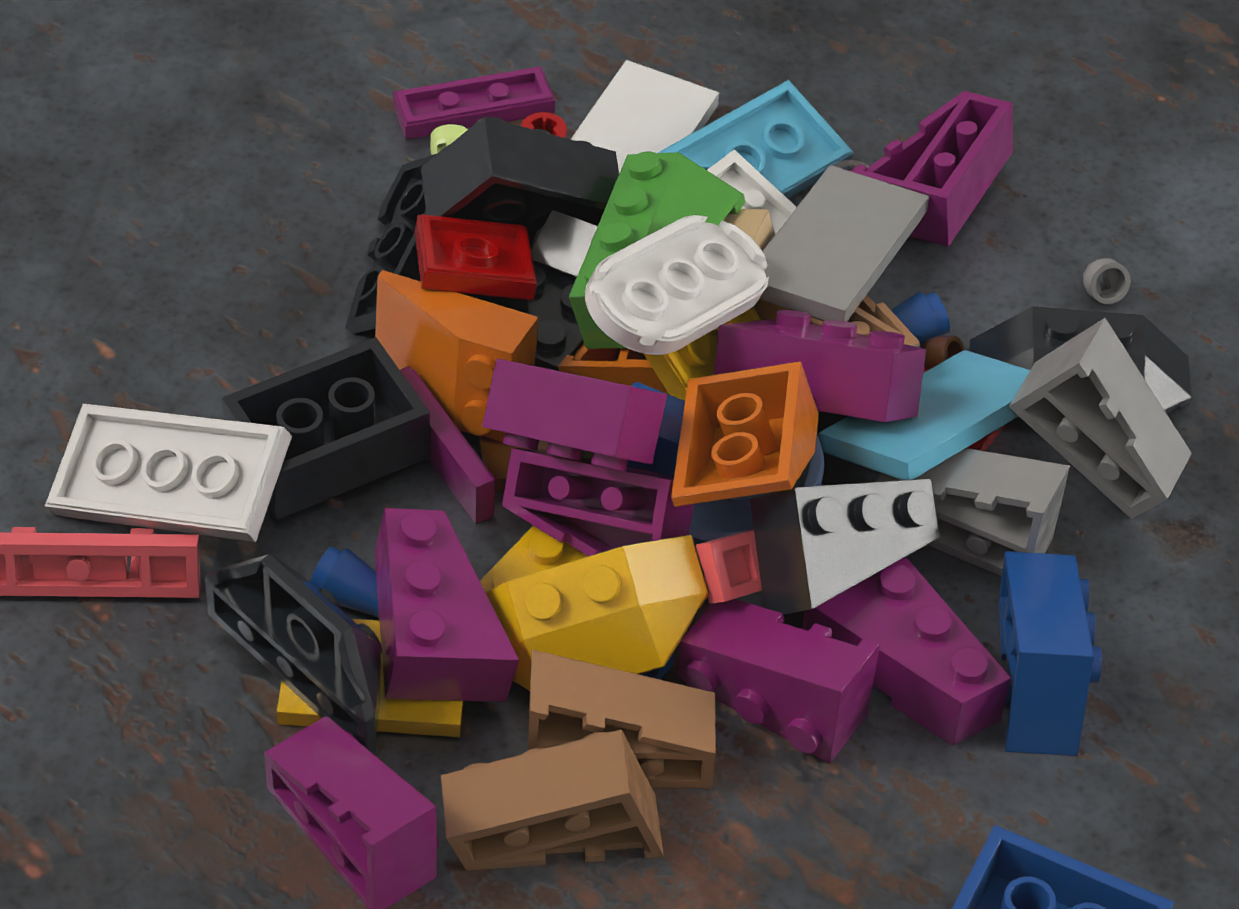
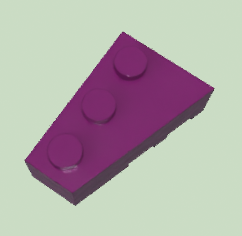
M328 716L323 717L264 752L268 790L368 909H387L437 877L436 849L439 848V840L436 835V806L361 745L351 733L343 730Z

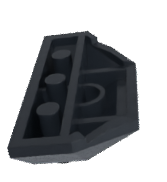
M1032 306L970 339V352L1031 370L1036 361L1103 318H1106L1166 414L1175 408L1181 409L1189 405L1191 400L1189 357L1144 315Z
M271 554L216 569L206 575L205 586L208 614L321 718L328 716L343 730L351 733L361 745L374 754L377 743L382 646L376 634L367 625H358L346 615L329 591L324 588L317 589L303 575Z

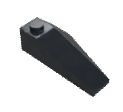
M437 154L403 164L381 205L377 220L385 225L382 237L380 239L377 237L371 241L367 255L374 260L373 268L366 272L358 282L345 326L352 334L376 328L378 275L382 270L421 282L415 238L417 216L421 214L427 215L421 167Z

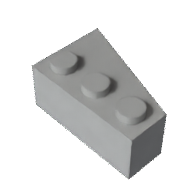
M969 448L963 449L913 479H931L939 538L926 545L999 576L1002 575L1005 551L1045 554L1053 540L1070 465ZM880 473L875 482L903 480Z

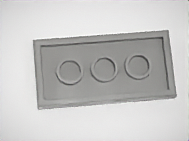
M830 165L762 251L768 264L765 274L769 279L768 285L759 299L793 311L809 313L811 317L824 321L847 322L926 214L929 196Z

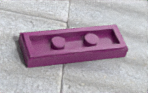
M538 66L394 91L393 107L406 140L429 136L435 128L442 125L454 124L469 129L483 117H496L508 122L525 119L527 116L537 112L554 114L555 98L542 67Z
M410 366L401 369V373L430 412V458L428 460L475 524L492 518L494 512L495 478L416 371L411 369Z

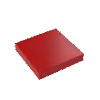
M421 214L417 216L415 238L421 289L534 300L537 281L527 227L524 225Z

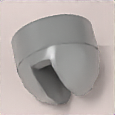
M1097 259L1088 264L1083 273V285L1087 293L1100 303H1116L1129 290L1131 278L1128 270L1113 259ZM1100 274L1102 275L1103 281L1107 287V289L1102 291L1098 278Z

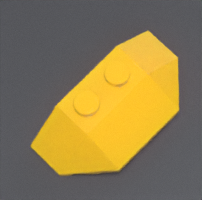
M692 535L622 546L507 581L485 592L519 658L513 681L529 691L532 650L638 675L665 667L687 631L697 610L701 608L708 596L704 574Z

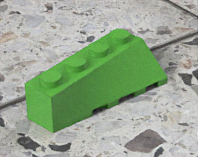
M646 151L638 154H627L569 295L586 349L626 348L607 336L597 326L586 306V285L595 268L602 260L683 217L693 215L708 217L705 221L706 223L718 226L721 220L724 221L728 214L737 215L746 203L744 194L679 152L655 153Z

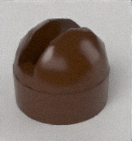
M937 336L928 339L922 347L926 349L924 367L930 370L965 350L961 339L958 336Z

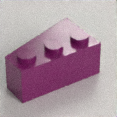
M963 91L919 122V131L903 143L895 139L884 147L885 155L868 168L860 164L851 172L928 195L927 212L910 234V237L949 247L1013 153L1012 102Z
M793 310L777 311L776 319L719 325L714 375L801 361L818 411L882 422L918 417L926 349L904 344L905 336L902 334L887 331H871L870 336L856 333L857 325L854 323L827 320L823 321L822 326L810 323L811 315L809 313Z
M497 358L482 427L505 432L503 444L537 451L539 440L549 442L547 454L581 461L583 450L593 452L591 464L626 471L628 460L652 464L667 394Z
M524 448L511 449L502 506L559 542H566L587 556L596 555L622 546L689 535L694 504L674 506L671 499L674 482L673 475L628 466L626 471L591 464L592 459L582 457L581 461L547 454V450L537 449V451Z
M385 508L374 550L385 699L506 702L519 658L445 511Z
M906 556L815 608L804 611L803 630L809 631L816 623L831 628L833 634L831 638L858 646L863 638L879 642L880 648L873 686L892 698L891 706L950 745L954 746L1001 721L1011 677Z
M737 599L712 603L680 641L677 677L685 681L689 687L714 692L715 699L736 710L746 721L766 727L787 739L797 750L803 753H811L830 764L868 715L880 643L863 638L858 646L831 638L833 635L831 628L816 623L809 631L784 624L783 613Z

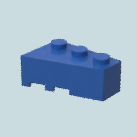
M1005 551L998 597L1001 659L1008 662L1009 676L1011 677L1005 705H1010L1008 726L1004 736L1005 752L1078 756L1089 684L1099 683L1102 651L1101 647L1093 646L1096 621L1094 612H1087L1089 605L1088 579L1079 578L1075 555Z

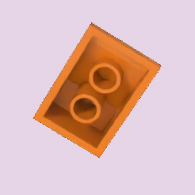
M382 270L378 275L375 337H377L399 370L410 366L411 369L416 371L458 430L479 437L485 436L503 443L505 432L482 427L496 360L498 358L535 366L539 317L457 292L421 289L420 281Z
M801 361L688 379L671 496L674 506L777 492L793 488L815 453L819 415Z

